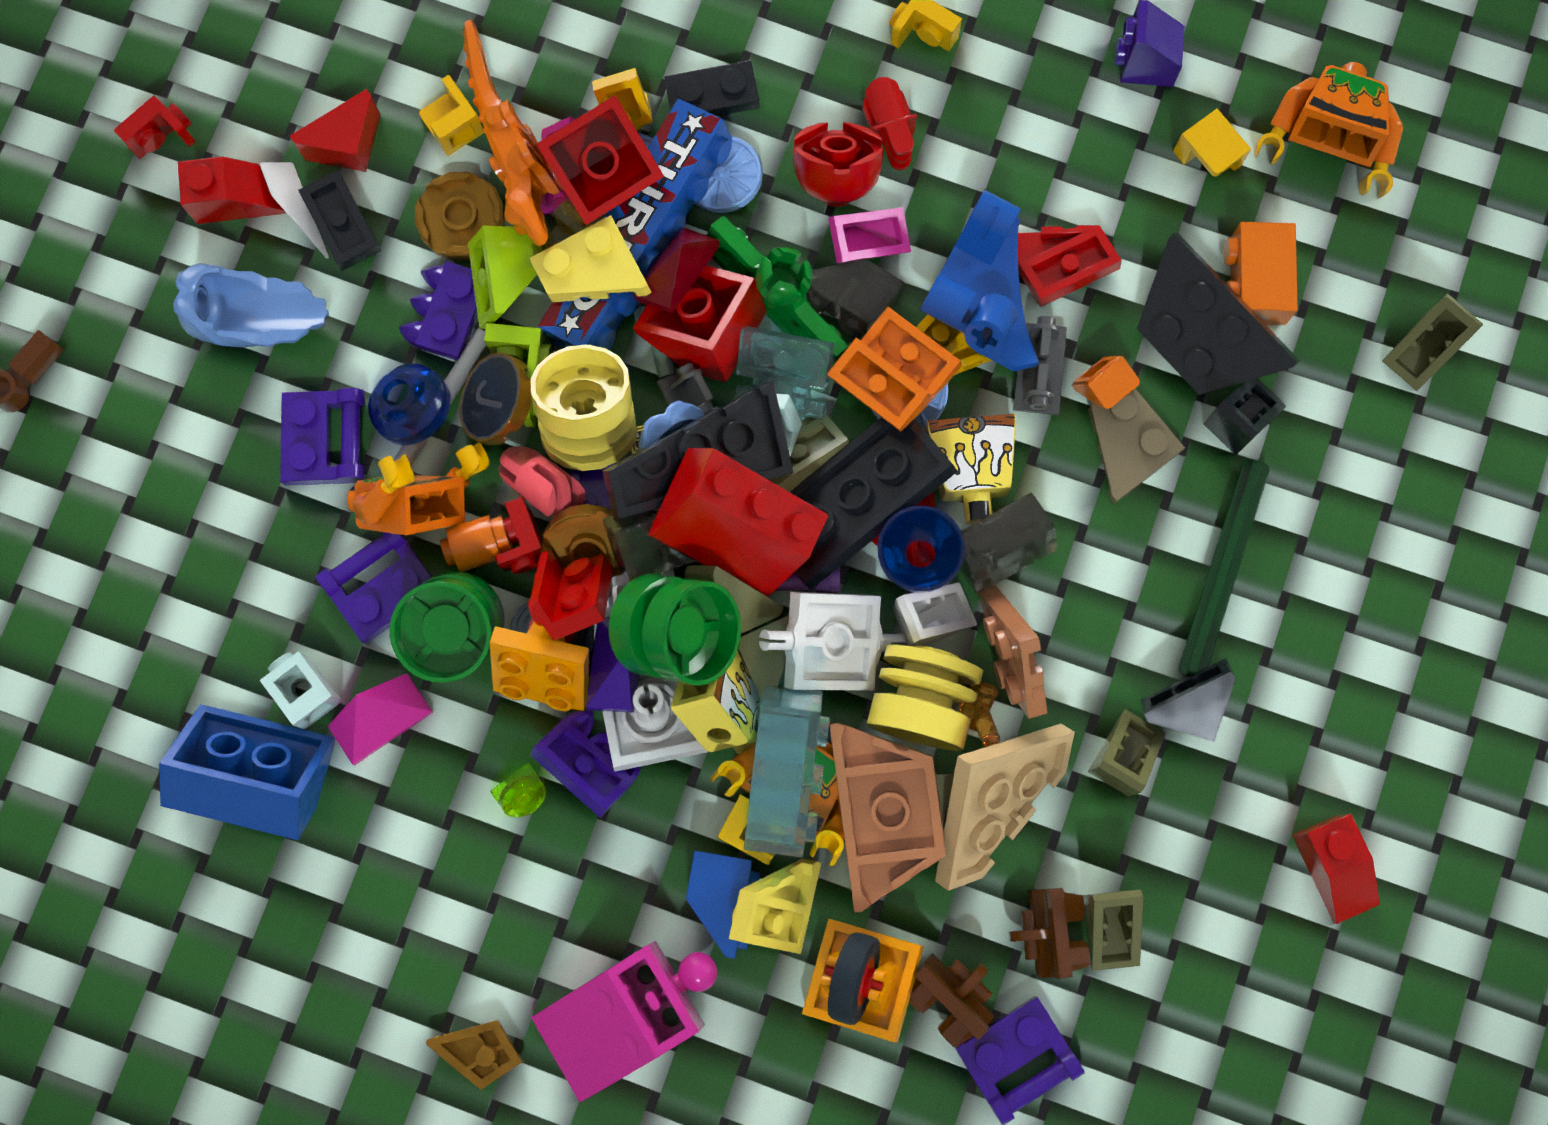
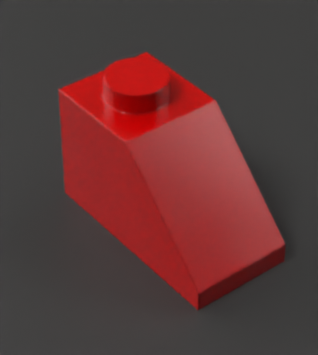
M224 156L178 162L180 205L197 224L286 214L284 209L271 196L260 164Z
M1352 814L1331 817L1292 835L1334 924H1338L1380 905L1373 857Z

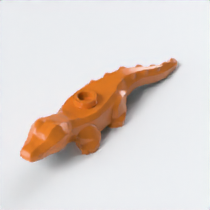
M470 19L465 21L462 34L464 36L463 49L467 56L465 65L470 73L468 85L474 91L473 103L478 108L480 115L478 118L484 127L482 131L486 134L494 154L488 159L497 177L504 182V186L507 188L504 217L514 226V230L518 234H528V237L534 244L541 246L548 239L546 220L541 209L542 195L546 193L556 195L560 192V189L533 148L538 141L527 124H522L511 103L508 100L502 102L491 80L477 28L473 20Z

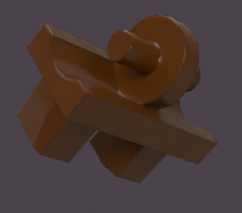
M1063 888L1028 890L1030 910L1021 911L1023 930L1009 931L1010 942L1024 941L1026 960H1035L1037 978L1060 979L1073 977L1072 971L1088 967L1091 964L1089 946L1086 941H1069L1067 922L1083 921L1085 916L1084 897L1079 894L1066 893Z
M932 953L921 964L914 975L916 979L909 1003L917 1011L924 1014L939 1000L951 1013L939 1024L938 1030L953 1047L959 1046L972 1036L979 1040L989 1030L988 1025L995 1017L984 1005L993 993L980 981L988 972V969L982 963H979L970 971L959 959H956L947 968Z

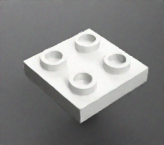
M639 674L638 687L633 695L634 713L603 711L615 772L708 752L670 708L677 685L676 681Z

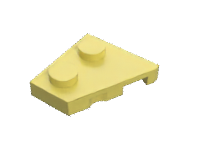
M611 215L529 258L552 302L574 301L580 297H587L591 300L609 299L610 293L635 292L637 297L647 296L652 293Z
M800 859L740 889L737 904L732 914L729 939L801 954L821 863Z

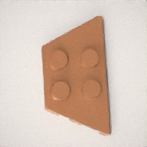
M995 584L977 588L985 616L983 618L985 633L989 644L994 646L998 661L993 662V668L1000 689H1006L1010 703L1012 705L1018 704L1028 719L1047 714L1043 670L1041 666L1036 665L1034 652L1041 651L1039 637Z
M833 723L829 725L854 913L864 911L871 904L945 857L947 851L934 756L841 723Z

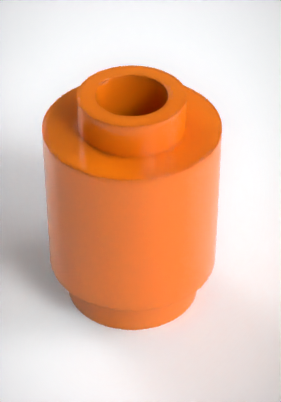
M490 515L446 528L447 538L440 540L447 565H457L458 570L462 572L496 562L495 556L513 549L505 530L502 516L491 519Z

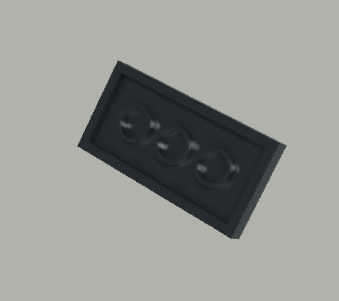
M881 417L790 491L793 495L828 514V518L809 559L795 571L810 590L958 472L952 462L915 419L900 432Z

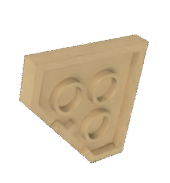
M1057 724L957 756L944 828L947 854L938 862L935 882L947 891L982 879L995 863L989 858L1006 836L1014 840L1037 811L1031 805L1047 784L1055 788L1066 774L1074 731L1063 724Z

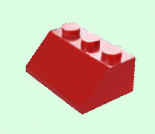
M688 448L647 535L702 565L721 568L766 597H769L809 559L828 518V514L714 448Z

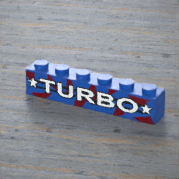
M679 98L647 148L664 177L608 211L604 217L612 216L644 278L681 227H685L687 214L695 202L698 203L703 199L707 192L711 175L717 165H722L727 160L732 148L733 140L724 119ZM634 292L610 293L609 299L591 300L587 297H580L574 301L552 302L538 324V328L542 329L543 334L551 343L562 349L570 346L592 345L610 350L615 342L618 327L625 316L627 317L633 313L639 301L634 299Z

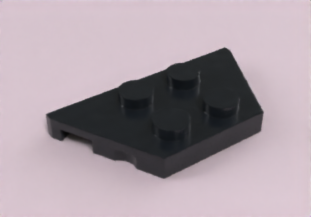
M1173 233L1169 237L1137 330L1198 395L1287 370L1300 362L1289 348L1179 233Z

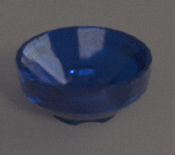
M420 364L400 365L384 374L373 387L368 402V415L378 433L389 442L398 445L420 443L431 437L444 423L450 407V392L445 381L428 367ZM399 384H408L409 391L405 400L397 405H389L388 395L391 389Z
M924 505L911 506L900 510L884 524L877 544L878 560L886 576L898 587L916 593L931 592L942 588L958 574L965 554L964 538L959 526L947 513L935 507ZM916 541L929 543L935 552L933 562L925 567H915L910 564L906 557V550L910 544Z

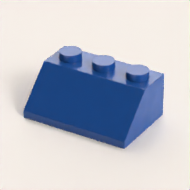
M200 704L159 763L160 806L299 840L317 808L335 745V737Z

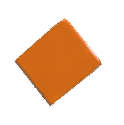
M1123 356L1102 357L1075 379L1071 386L1075 391L1099 407L1110 409L1140 384V380Z

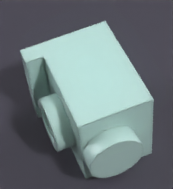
M299 651L294 655L286 653L277 658L268 667L270 673L260 680L291 724L304 730L343 701L334 692L311 659ZM301 681H308L309 690L298 697L296 694L297 685Z

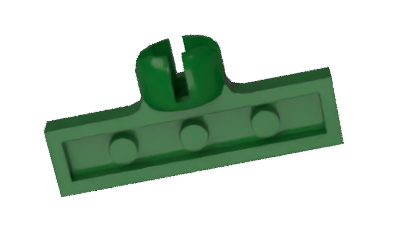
M722 216L711 224L707 236L718 239L720 247L712 259L723 270L755 278L756 287L767 310L766 316L823 376H826L849 346L843 341V337L838 329L831 324H827L812 308L810 301L806 297L813 279L811 264L808 260L804 261L801 266L797 264L802 254L798 250L789 247H775L770 250L768 257L761 255L750 243L746 233L741 228L734 226L725 216Z

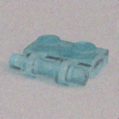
M750 326L744 327L740 334L736 375L753 378V387L739 384L736 389L735 398L767 381L791 385L793 390L792 394L789 395L800 420L805 421L807 417L823 420L827 413L828 403L812 399L810 392L811 390L825 392L829 388L830 377H828L827 373L832 368L835 343ZM776 391V394H787V393H782V392H777V391Z

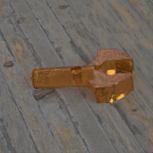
M982 681L977 685H969L970 689L977 693L976 701L974 703H959L958 711L971 719L969 729L978 732L984 747L1000 743V735L990 712L998 695L996 686Z

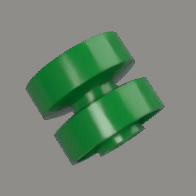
M448 571L436 574L409 591L395 607L389 629L393 651L400 663L409 672L421 679L437 683L460 680L475 671L490 655L489 642L495 626L504 628L503 607L493 588L473 574L462 571Z
M645 574L630 581L617 596L610 614L609 638L617 660L633 673L691 685H705L721 677L732 664L741 639V618L738 606L727 589L717 583L658 574Z

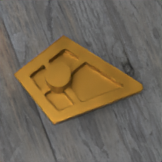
M498 1020L426 1040L428 1047L480 1090L523 1062Z

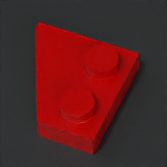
M1080 225L1072 229H1065L1060 226L1041 227V232L1018 233V271L1039 307L1119 270L1122 260L1100 225Z

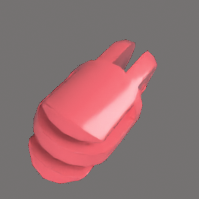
M523 446L510 447L503 451L500 457L501 464L498 467L500 477L547 517L553 516L568 507L583 505L586 500L585 489L576 479L539 452Z

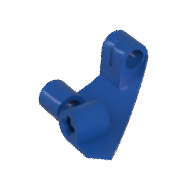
M984 189L945 265L923 302L920 311L964 333L967 344L973 350L1011 371L1036 367L1039 361L1025 322L1019 283L1018 228L1020 219L1018 214L1021 208Z

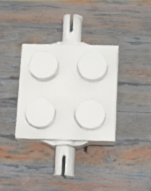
M791 592L789 621L786 631L762 630L759 638L776 641H759V645L763 651L785 650L784 688L792 690L874 691L876 666L881 652L886 651L887 645H894L891 643H907V640L902 633L882 634L880 624L881 596Z

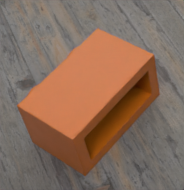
M1240 222L1232 236L1226 238L1224 244V264L1230 265L1231 281L1226 283L1266 325H1286L1298 311L1296 223Z

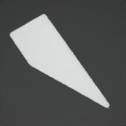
M260 162V167L271 196L324 257L328 259L329 255L321 234L298 191L303 187L294 164L291 162Z

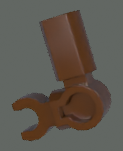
M40 330L36 331L8 363L10 368L7 371L0 367V408L6 412L19 411L27 404L29 400V385L31 383L35 385L65 351Z

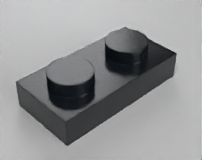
M751 60L664 76L670 111L678 98L715 116L760 108Z
M339 170L298 190L341 272L381 252L374 235Z

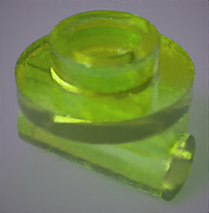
M528 762L493 788L490 793L506 815L518 818L530 815L540 807L546 796V788L539 779L537 772Z

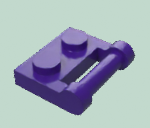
M341 388L337 391L282 392L281 483L285 486L347 484L364 480V466L360 465V407L365 406L364 390L359 388ZM331 409H342L341 464L337 466H331Z
M382 532L381 536L331 571L325 568L315 575L321 587L330 596L359 640L365 645L390 628L391 617L399 601L409 591L432 577L403 535ZM393 549L401 558L350 595L346 593L342 587L343 584Z
M1034 996L988 1025L989 1030L979 1040L972 1036L959 1046L954 1047L1001 1125H1005L1015 1119L1013 1113L1068 1078L1074 1081L1085 1074L1080 1062L1067 1045L1037 996ZM1050 1048L1058 1059L1057 1062L1001 1096L995 1083Z

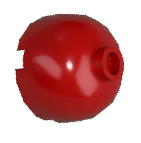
M828 122L806 127L795 135L792 159L794 173L803 190L817 200L823 201L829 206H844L847 203L864 197L877 183L883 162L882 139L871 129L854 123L843 122V130H828Z

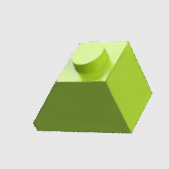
M483 225L468 242L479 329H486V323H494L537 276L529 258L542 252V248L534 244L528 237V234H518L514 227Z

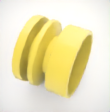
M579 345L556 351L537 365L531 378V396L535 414L538 417L542 446L550 459L564 468L579 471L603 469L619 462L632 449L637 437L628 368L621 358L606 348Z
M887 645L884 660L902 669L881 668L879 678L897 687V693L874 694L866 726L881 733L917 744L951 751H962L971 719L961 712L951 709L953 702L974 703L976 701L977 693L958 683L968 685L979 684L983 670L944 650L921 645Z

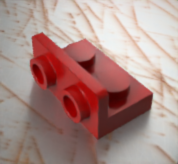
M551 550L540 553L528 607L534 622L539 626L543 625L553 641L605 620L613 566L605 553L590 559L586 557L579 558L570 563L565 569L561 567Z

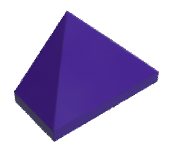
M605 617L604 621L597 623L586 708L594 711L634 713L633 695L638 687L639 674L629 671L617 660L609 638L610 617Z

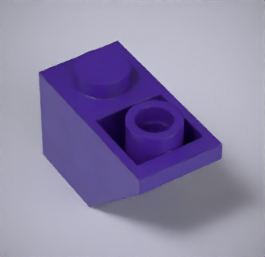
M1139 0L1133 17L1125 18L1122 38H1118L1116 42L1114 65L1121 66V83L1173 87L1182 69L1185 26L1148 0Z

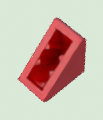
M365 89L290 135V138L305 161L366 172L381 114L372 96Z

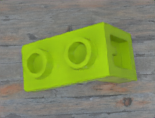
M486 323L484 341L491 354L505 353L523 361V357H527V368L529 369L526 370L527 378L531 379L537 365L553 353L552 344H547L541 328ZM532 400L531 408L524 424L526 427L535 428L537 416Z

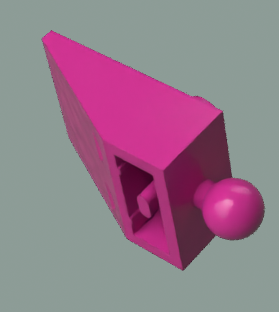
M655 940L532 1016L531 1019L579 1102L586 1100L698 1033L705 1026V1023L686 991L703 992L708 990L716 981L717 966L709 955L702 952H694L687 955L681 961L678 973L675 974ZM643 965H649L655 975L653 982L647 983L640 978L639 971ZM673 1007L680 1018L678 1024L671 1025L665 1021L664 1012L666 1008Z

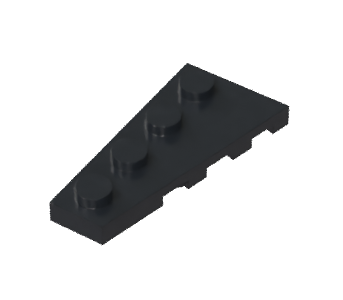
M774 381L762 383L603 470L613 518L620 519L660 508L688 448H714L768 480L792 474L793 469Z

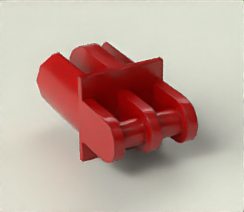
M878 77L869 84L865 91L863 112L869 129L881 137L882 145L891 167L899 171L905 170L911 163L914 146L912 135L915 132L917 115H911L905 95L895 80L889 77Z

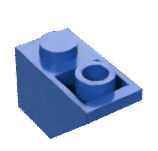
M694 851L686 900L724 956L736 958L738 948L747 950L748 943L729 939L733 910L737 904L740 889L758 881L760 872L751 871L752 860Z

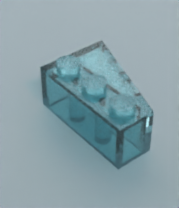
M765 685L760 705L744 850L803 857L805 841L815 843L818 813L808 811L810 795H820L824 765L814 764L816 746H827L830 717L820 716L823 691L792 690L784 688V686Z

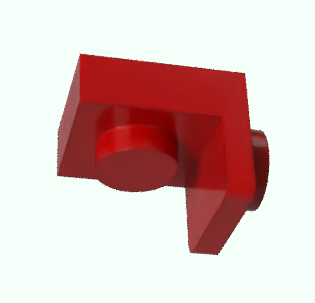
M155 95L113 130L139 160L145 154L160 148L165 142L166 136L172 131L188 147H191L196 142L187 131V128L192 124L191 121L174 103L166 108Z
M519 497L505 503L510 517L503 519V524L512 545L520 543V547L495 556L498 566L504 572L512 570L514 575L526 573L538 567L543 543L530 505L523 497Z

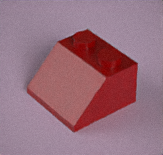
M615 95L536 143L533 147L554 182L585 226L664 177Z
M706 265L673 314L647 304L633 329L637 335L680 367L693 362L696 369H702V376L727 383L766 315L767 310L756 287L755 278Z

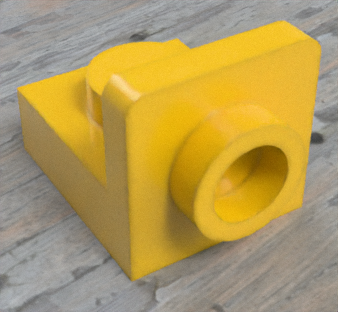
M910 0L908 4L902 2L896 8L889 22V26L892 27L891 44L899 49L913 29L926 44L933 47L939 45L945 50L950 51L959 38L962 18L933 0Z
M636 68L592 81L593 91L599 105L615 95L636 130L641 129L644 125L653 123L650 101L647 93L643 91Z

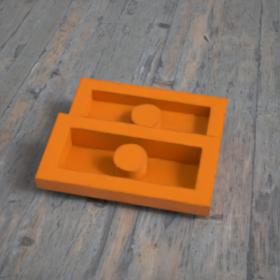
M887 307L861 340L855 338L827 375L901 432L944 388L960 369L962 363L953 354L890 307Z

